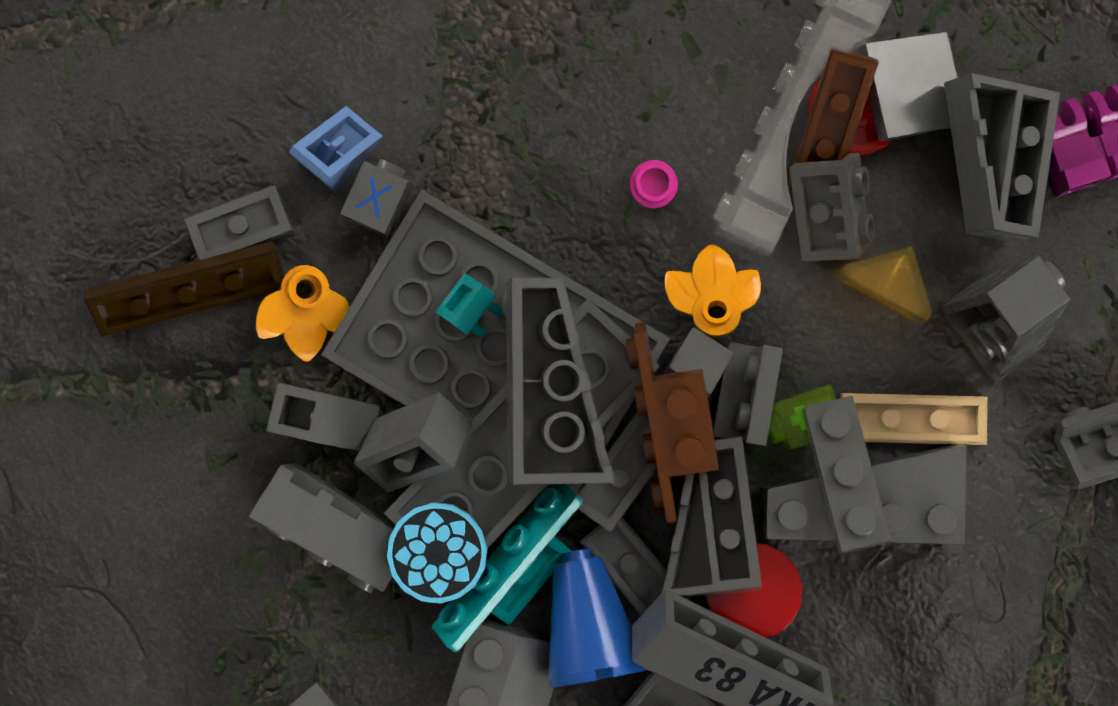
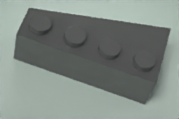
M952 444L871 463L891 539L890 542L965 544L967 445ZM818 474L760 487V536L766 539L835 541Z

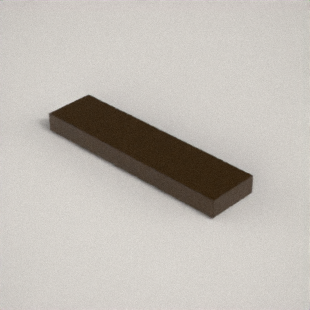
M270 241L85 289L84 301L102 337L280 290L285 271L274 242Z

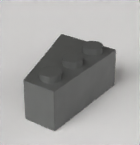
M742 437L715 440L719 470L686 475L666 580L662 592L666 589L683 598H694L763 590Z

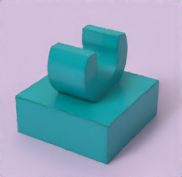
M465 273L435 311L467 335L471 331L479 337H485L487 334L478 325V320L485 310H489L498 317L503 313L501 307L493 302L497 295Z

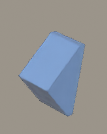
M345 106L295 143L289 153L303 167L337 193L380 142L382 135L350 108Z

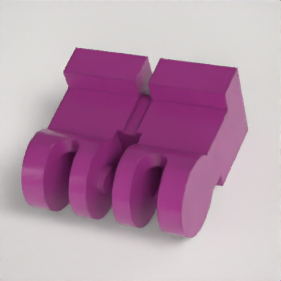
M1118 84L1106 88L1105 99L1098 91L1085 94L1083 96V108L1075 98L1061 102L1060 116L1057 112L1049 165V176L1056 197L1097 185L1102 181L1104 183L1118 178ZM1087 123L1093 131L1094 137L1092 138L1089 137L1087 132Z

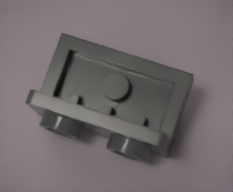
M1118 397L1111 400L1108 405L1090 410L1088 407H1081L1072 410L1064 415L1058 424L1053 440L1077 490L1118 478Z

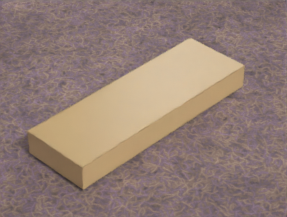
M840 393V398L853 396L865 442L987 445L988 397Z

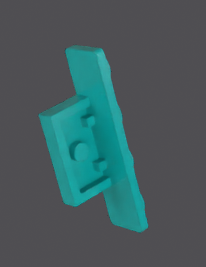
M550 484L549 487L542 490L536 497L533 506L517 525L507 531L502 543L486 560V567L476 585L462 597L449 602L441 610L439 618L434 622L432 628L447 648L453 652L459 651L490 612L510 625L553 574V565L562 563L561 554L571 552L562 541L555 537L557 532L583 502V499L567 484Z

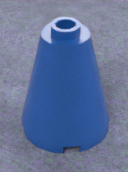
M590 549L562 553L563 563L553 565L548 677L550 678L551 687L573 685L645 671V668L632 662V627L602 557H591Z

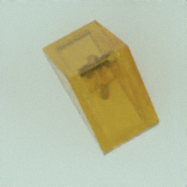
M913 246L846 264L837 269L833 277L916 324L927 321L932 313Z

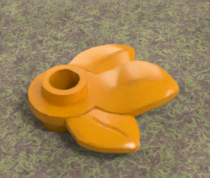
M712 244L708 245L698 254L693 264L692 273L668 271L664 281L665 291L673 308L682 314L692 316L696 328L713 338L725 337L731 334L739 325L741 313L756 304L761 292V281L757 270L749 269L736 272L729 254L722 248ZM713 306H720L725 310L726 314L722 318L716 319L708 314V310Z
M309 265L296 266L284 275L280 290L269 294L262 300L256 316V332L260 339L273 338L283 334L290 350L302 361L308 362L322 348L327 331H336L350 306L345 297L329 289L328 280L319 269ZM301 280H306L312 287L310 296L305 299L299 297L296 293V286Z

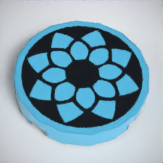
M433 502L414 508L398 521L389 537L387 560L392 577L404 592L423 602L444 603L462 597L476 585L486 567L488 547L481 527L470 513L454 504Z

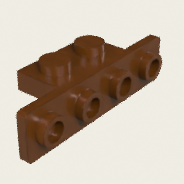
M639 322L635 323L634 338L626 339L630 368H640L643 386L635 387L639 416L648 415L651 433L643 434L647 463L656 462L659 479L651 480L655 509L664 508L667 524L677 522V501L672 477L719 470L703 369L655 376L646 323Z

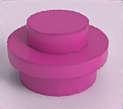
M649 160L641 163L633 171L630 179V191L633 198L640 205L652 209L661 208L670 203L678 188V180L674 170L668 164L659 160Z

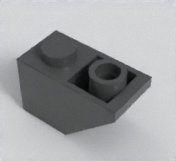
M278 383L266 431L310 442L360 451L374 419L379 416L381 406L290 384Z

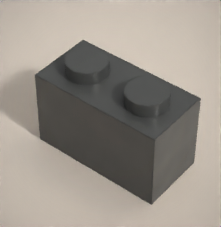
M437 392L374 419L354 464L387 493L454 468L472 422L452 402Z

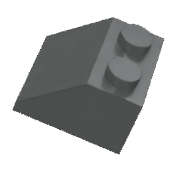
M485 618L466 642L446 706H549L554 687H551L550 678H548L550 638Z

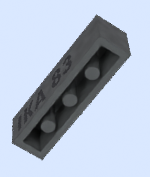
M666 589L632 625V662L725 706L834 705L829 669Z

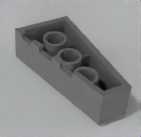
M1040 256L983 275L938 307V309L991 383L995 385L1040 353L1071 299L1063 290L1066 282L1060 271L1051 262H1043Z
M511 278L506 282L507 482L511 484L616 483L612 466L609 465L600 420L597 418L588 372L585 370L578 343L580 342L564 279Z

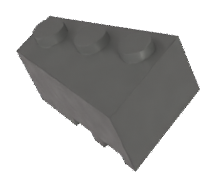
M969 73L944 82L966 233L1009 242L1039 238L1060 92L975 73Z
M297 462L280 465L248 517L264 525L268 531L288 542L291 540L307 549L306 553L317 562L327 567H331L333 564L349 573L347 579L364 591L372 593L376 588L384 592L393 580L387 560L389 537L396 525Z

